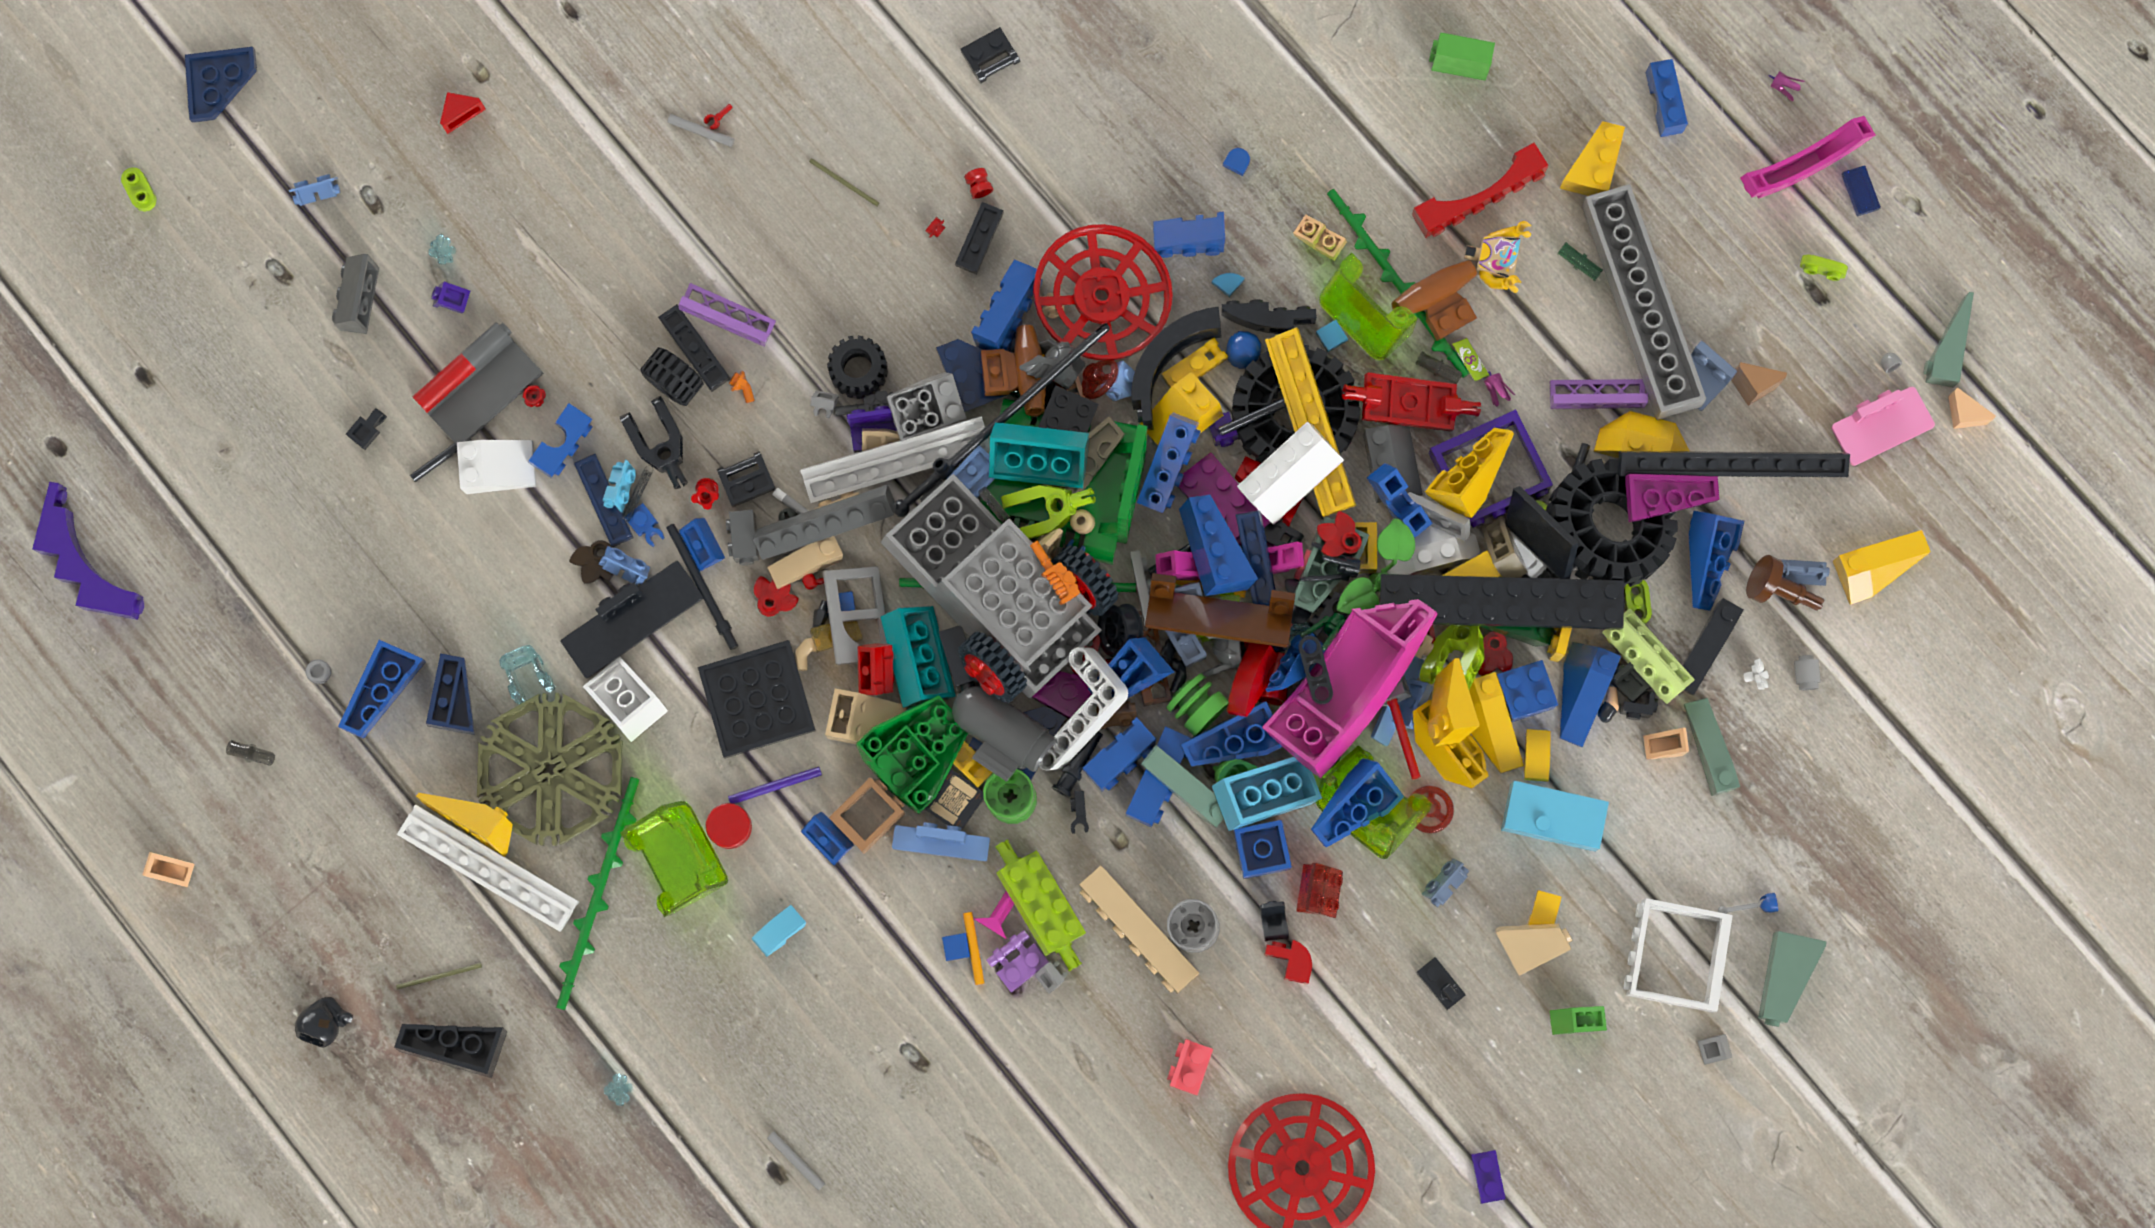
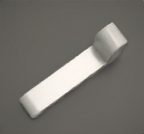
M1077 647L1069 653L1070 665L1092 690L1093 694L1054 736L1057 738L1058 744L1055 743L1044 756L1039 765L1042 770L1063 769L1128 698L1126 685L1093 648ZM1083 654L1085 655V662L1082 659ZM1098 671H1099V673H1100V678H1099V680L1097 679V673H1098ZM1112 689H1114L1115 692L1114 697H1112L1111 694ZM1097 706L1099 707V713H1098V714H1097V712H1096ZM1082 722H1083V724H1084V730H1083V731H1082V729H1081V724H1082ZM1067 739H1068V741H1069L1068 748H1067V746H1066V740H1067ZM1051 756H1053L1054 758L1053 764L1051 762Z

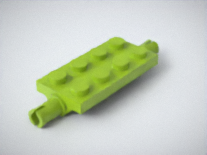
M1008 839L995 846L1006 864L996 874L1044 955L1047 956L1052 952L1059 953L1069 972L1080 966L1082 962H1080L1071 945L1074 940L1086 934V931L1038 851L1036 850L1021 858L1017 856Z

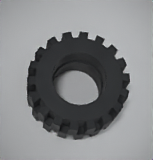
M858 335V339L848 336V341L840 340V345H834L832 348L833 353H829L828 373L834 387L838 388L842 395L845 393L849 398L856 396L857 399H862L863 395L869 396L873 391H880V385L884 386L886 382L885 377L888 375L887 361L883 350H881L877 343L874 344L872 339L867 338L865 340L860 335ZM855 357H864L871 362L869 372L860 378L850 377L844 372L847 362Z
M657 347L640 369L648 382L679 405L687 406L704 385L702 378L695 370L664 348Z

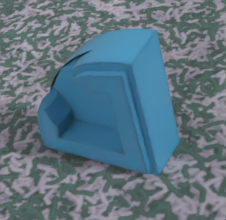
M1225 273L1214 278L1212 284L1230 298L1244 282L1245 278L1238 274Z

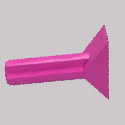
M1005 891L989 918L974 919L1006 940L1007 938L1001 925L1014 906L1008 892Z

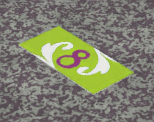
M1467 338L1452 344L1474 381L1489 376V373Z

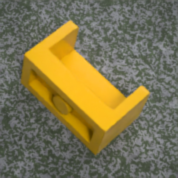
M1355 522V529L1369 534L1363 553L1359 558L1361 561L1359 574L1376 573L1377 522Z

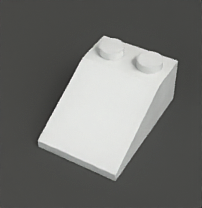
M474 440L457 442L460 489L466 494L536 487L535 467L528 463L534 453L532 440Z
M621 657L611 662L583 686L631 742L668 711Z

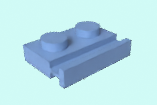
M980 445L952 473L976 498L995 479L989 478L990 455Z

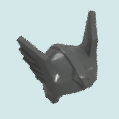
M1052 339L1040 341L1042 354L1045 357L1037 355L1032 360L1020 365L1019 369L1025 371L1027 375L1034 376L1036 379L1042 378L1074 350L1075 347L1071 346L1069 342L1062 341L1057 343ZM1079 357L1053 381L1065 390H1068L1085 367V361Z
M1206 636L1208 639L1214 638L1212 650L1221 663L1202 672L1205 677L1239 667L1247 650L1244 641Z

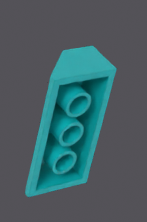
M995 423L990 436L989 478L1083 488L1088 458L1089 433Z
M934 607L897 608L881 616L886 642L892 645L894 654L893 670L902 707H915L938 695L943 700L956 697L945 651L939 635Z

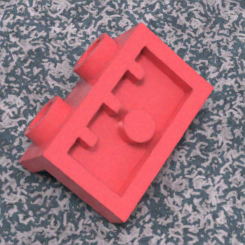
M1185 1039L1184 1044L1179 1042L1175 1054L1176 1057H1179L1177 1066L1171 1065L1167 1080L1171 1081L1170 1086L1197 1096L1213 1049Z

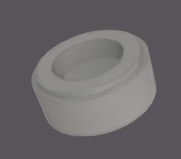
M317 659L307 665L305 673L311 682L323 684L329 680L331 668L323 660Z

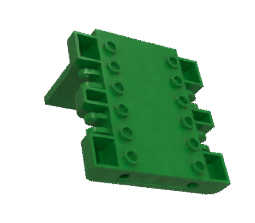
M1004 398L1000 414L1014 403L1015 400ZM1023 406L1004 424L1038 427L1043 414L1037 417L1036 426L1032 425L1034 416L1026 415ZM1117 421L1114 422L1125 436L1085 489H1093L1094 495L1087 497L1095 496L1096 501L1076 509H1084L1090 512L1095 518V526L1088 534H1079L1072 529L1069 521L1061 528L1063 533L1059 546L1063 547L1065 544L1066 532L1075 533L1073 547H1078L1081 535H1085L1083 544L1085 546V553L1090 554L1097 562L1113 565L1117 543L1127 544L1147 453V426L1140 424L1136 426ZM995 478L982 492L980 502L1001 524L1008 519H1012L1014 524L1020 528V522L1032 525L1050 519L1044 497L1030 500L1029 503L1017 504L1006 507L1004 510L1002 509V496L1042 484ZM1057 503V508L1061 511L1062 507Z

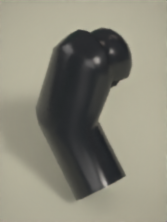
M1173 658L1171 668L1173 671H1176L1170 691L1176 693L1185 684L1187 671L1182 659L1180 661Z

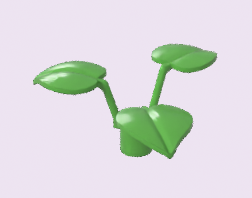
M1394 518L1382 530L1377 540L1379 554L1386 560H1392V562L1385 568H1382L1381 573L1371 574L1369 579L1360 577L1351 581L1340 596L1337 611L1350 615L1351 609L1361 608L1364 610L1375 608L1376 605H1379V598L1375 592L1380 591L1381 574H1388L1387 571L1397 564V560H1410L1415 551L1414 536L1404 522Z

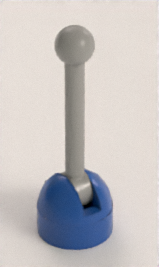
M1774 892L1763 895L1758 903L1733 907L1720 906L1718 912L1727 914L1728 912L1760 907L1764 912L1773 913L1778 912V902Z

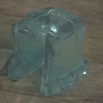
M525 645L500 658V666L505 670L510 683L507 686L508 691L517 705L527 700L514 670L531 662L542 686L548 692L555 690L552 678L544 671L542 658L532 646Z

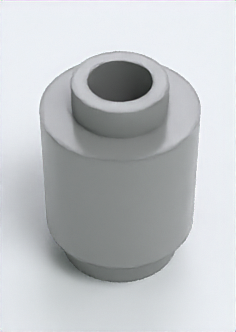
M1813 655L1799 656V660L1794 661L1796 684L1799 685V690L1819 689L1818 683H1821L1819 660L1814 659Z

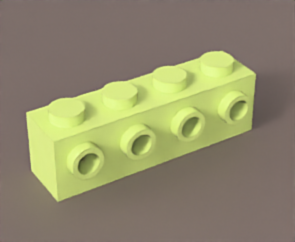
M1631 609L1624 613V628L1622 630L1605 629L1602 632L1607 641L1622 654L1627 663L1631 662L1634 665V669L1666 704L1695 680Z

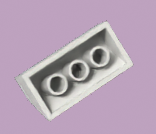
M1306 422L1237 487L1272 524H1275L1340 465L1344 459L1314 425Z

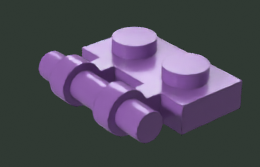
M1024 930L1017 936L1014 934L1010 937V941L1002 948H996L992 952L993 955L986 960L991 967L995 966L998 962L1002 964L1003 968L996 974L1011 993L1049 962L1035 943L1029 948H1025L1022 943L1030 937ZM1017 948L1021 954L1009 963L1005 957Z

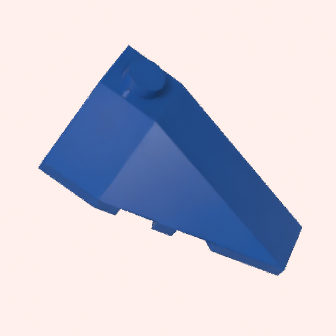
M1693 511L1689 529L1693 608L1711 611L1722 586L1721 576L1724 570H1729L1731 565L1728 562L1732 551H1737L1744 526L1743 520Z
M1572 642L1563 664L1560 739L1581 748L1583 747L1621 658L1620 655L1597 646Z
M1266 701L1255 704L1248 717L1234 715L1180 744L1191 766L1264 756L1282 747L1262 728L1273 716Z
M1362 758L1346 775L1311 830L1323 846L1328 847L1350 835L1353 830L1361 826L1365 827L1373 819L1388 814L1404 798V795L1378 762Z

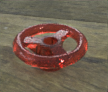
M1113 359L1107 361L1099 360L1086 366L1082 374L1083 380L1081 384L1084 397L1087 399L1099 398L1113 386L1118 375V365ZM1109 365L1111 373L1105 374L1103 366ZM1103 382H1106L1103 387L1095 391V389L1099 385H1101Z
M1423 786L1416 789L1408 798L1406 814L1409 822L1417 830L1424 833H1437L1444 830L1452 821L1454 805L1450 796L1443 789L1436 786ZM1427 793V799L1423 802L1421 810L1413 813L1416 799L1420 795ZM1435 794L1445 801L1447 807L1446 815L1440 812L1441 804L1438 800L1434 799ZM1427 805L1434 807L1433 813H1429L1426 810ZM1424 816L1428 818L1435 817L1441 823L1435 826H1425L1417 820Z

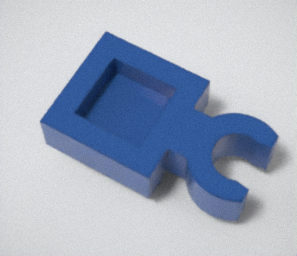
M643 503L635 508L628 523L639 537L645 533L647 543L654 547L655 545L651 540L652 536L657 534L663 540L665 538L661 530L653 528L658 522Z

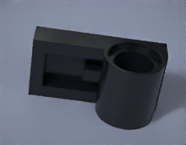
M1335 592L1333 597L1328 595L1321 605L1324 610L1320 616L1315 614L1308 626L1315 625L1325 615L1331 617L1334 614L1332 607L1338 604L1341 594ZM1342 614L1345 618H1347L1348 614ZM1323 625L1312 633L1318 638L1325 626Z

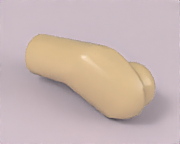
M807 638L796 649V664L799 671L808 670L807 656L811 652L819 650L820 644L818 640Z

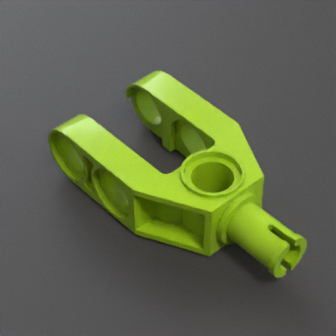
M1038 485L1001 497L1003 509L1009 506L1029 503L1033 499L1045 498L1046 509L1050 519L1019 528L1028 539H1033L1058 528L1061 529L1070 521L1071 515L1076 514L1077 507L1095 503L1096 497H1087L1094 495L1092 488L1072 493V490L1050 485ZM1059 499L1063 502L1061 511L1057 508V501Z
M1450 625L1436 637L1433 643L1434 647L1421 667L1420 681L1433 684L1435 676L1444 669L1443 665L1449 653L1458 650L1464 653L1460 663L1468 689H1470L1484 661L1483 635L1479 626Z

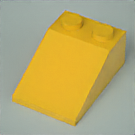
M1190 372L1175 383L1152 409L1154 430H1147V435L1158 446L1169 416L1173 412L1199 422L1197 429L1201 430L1200 433H1202L1224 416L1221 405L1198 378Z
M1459 658L1453 659L1435 676L1428 719V733L1433 740L1434 746L1459 743L1480 726Z

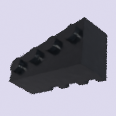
M402 1024L394 1048L401 1053L492 1078L507 1031L503 1027Z

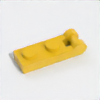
M1213 338L1163 372L1161 376L1171 388L1190 372L1199 379L1223 363L1228 358V355L1225 351L1220 350L1218 341ZM1211 351L1214 358L1209 361L1205 355Z

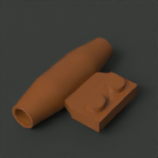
M1466 260L1442 268L1420 280L1392 301L1393 312L1397 317L1403 318L1426 310V322L1437 341L1477 319L1467 299L1457 293L1476 277L1477 271L1471 261Z
M1021 325L1016 328L1014 353L1008 352L1005 349L981 350L985 396L1009 395V393L1017 389L1021 396L1041 379L1027 375L1025 371L1019 369L1020 365L1032 360L1037 355L1042 356V350L1034 326ZM1046 387L1024 406L1026 415L1039 416L1044 413Z

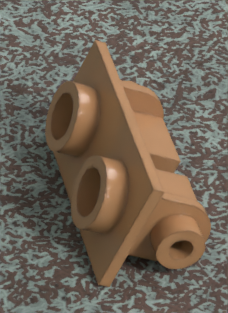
M1130 701L1124 702L1100 729L1112 726H1130L1137 717L1135 703H1130ZM1097 706V708H1096L1097 714L1099 713V707H1098V706Z

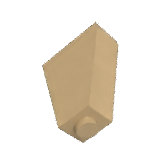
M1559 924L1500 926L1495 929L1519 976L1571 950L1569 943L1573 941L1566 928L1561 929Z

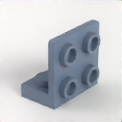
M1701 340L1691 354L1706 396L1702 407L1697 408L1699 411H1703L1737 373L1736 369Z

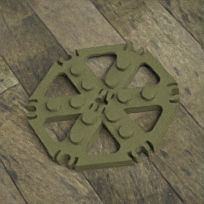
M543 693V703L540 702L541 694H537L492 720L491 722L497 724L498 728L487 725V728L492 730L493 735L490 738L482 735L480 737L482 741L488 743V746L478 742L477 797H481L478 800L480 804L490 801L492 809H495L497 806L507 813L509 807L537 791L536 826L534 828L528 829L508 816L506 818L513 824L512 831L537 845V838L540 835L538 842L541 846H544L545 838L551 836L552 845L557 846L558 835L560 837L559 845H562L609 818V816L602 813L603 809L608 813H613V810L608 808L607 804L610 800L618 803L620 801L618 797L612 795V792L622 796L623 741H619L621 738L619 734L613 737L609 736V731L615 728L613 723L603 728L611 720L563 694V700L560 703L561 695L559 693H555V700L553 702H549L548 694ZM530 711L538 712V748L512 734L509 730V726L513 721ZM575 711L593 722V730L563 747L564 715L566 712ZM607 752L612 755V781L608 785H602L575 770L602 753ZM493 754H500L525 768L496 786H491L489 783V759ZM547 763L556 765L553 769V775L549 773L544 774V771L547 769ZM562 790L592 808V814L589 818L571 828H565L562 825Z

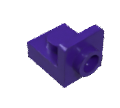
M444 281L439 286H435L432 292L433 307L438 308L441 306L462 314L465 311L470 290Z
M1230 412L1223 413V417L1209 426L1214 446L1228 447L1233 445L1234 441L1238 438L1237 430L1221 436L1218 427L1232 421Z

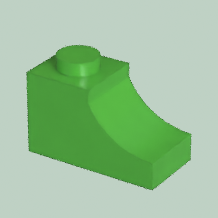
M1604 1006L1550 1010L1552 1035L1607 1030Z

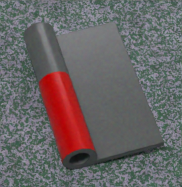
M495 322L412 396L456 445L457 442L469 441L525 391L527 387L544 374L511 339L509 335L512 332L503 322L500 325Z

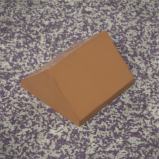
M1740 362L1735 368L1737 373L1731 381L1749 406L1774 391L1786 378L1787 373Z

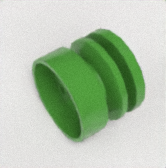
M1202 673L1188 680L1173 695L1171 702L1166 707L1170 713L1178 707L1181 708L1175 715L1176 719L1186 714L1189 716L1184 727L1194 737L1201 734L1227 708L1229 700L1220 691L1211 696L1207 694L1213 685L1211 682H1208L1202 688L1200 687L1206 679Z
M1016 769L1007 782L994 773L986 780L983 789L984 801L995 818L1007 824H1018L1027 820L1032 815L1037 805V793L1025 773ZM1011 793H1014L1017 799H1013L1012 803H1009L1006 797H1010Z

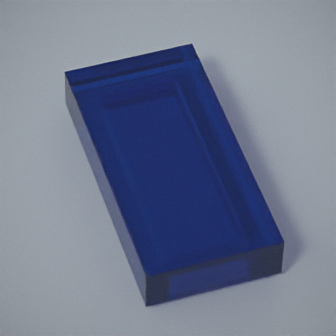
M1865 165L1844 171L1841 174L1857 217L1878 211L1881 208Z

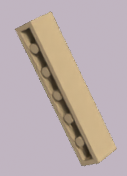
M1101 865L1079 884L1082 889L1079 893L1088 903L1093 901L1099 907L1096 909V912L1104 921L1108 918L1115 925L1112 928L1113 931L1121 939L1125 936L1131 944L1128 947L1137 957L1142 955L1148 961L1145 963V966L1154 975L1157 972L1164 979L1161 983L1170 993L1175 991L1178 994L1199 975V972Z

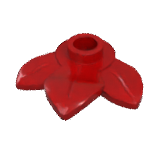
M1338 511L1335 523H1323L1317 526L1319 537L1326 542L1321 550L1324 554L1330 557H1338L1343 553L1354 554L1360 549L1362 544L1361 537L1355 532V522L1346 513ZM1350 539L1353 545H1346L1345 540Z
M763 576L758 577L754 585V595L758 599L757 608L759 612L764 616L772 617L778 614L779 611L792 610L797 605L799 598L789 594L791 583L777 589L773 580L770 582ZM772 602L774 605L768 607L765 605V603Z
M1492 631L1484 637V661L1478 671L1480 676L1490 674L1496 668L1502 672L1511 670L1513 655L1506 648L1507 640L1504 635ZM1492 639L1499 641L1498 647L1493 648L1490 645Z

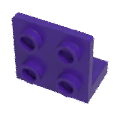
M888 406L876 407L875 411L868 412L864 409L852 411V414H847L854 453L862 452V428L897 431Z

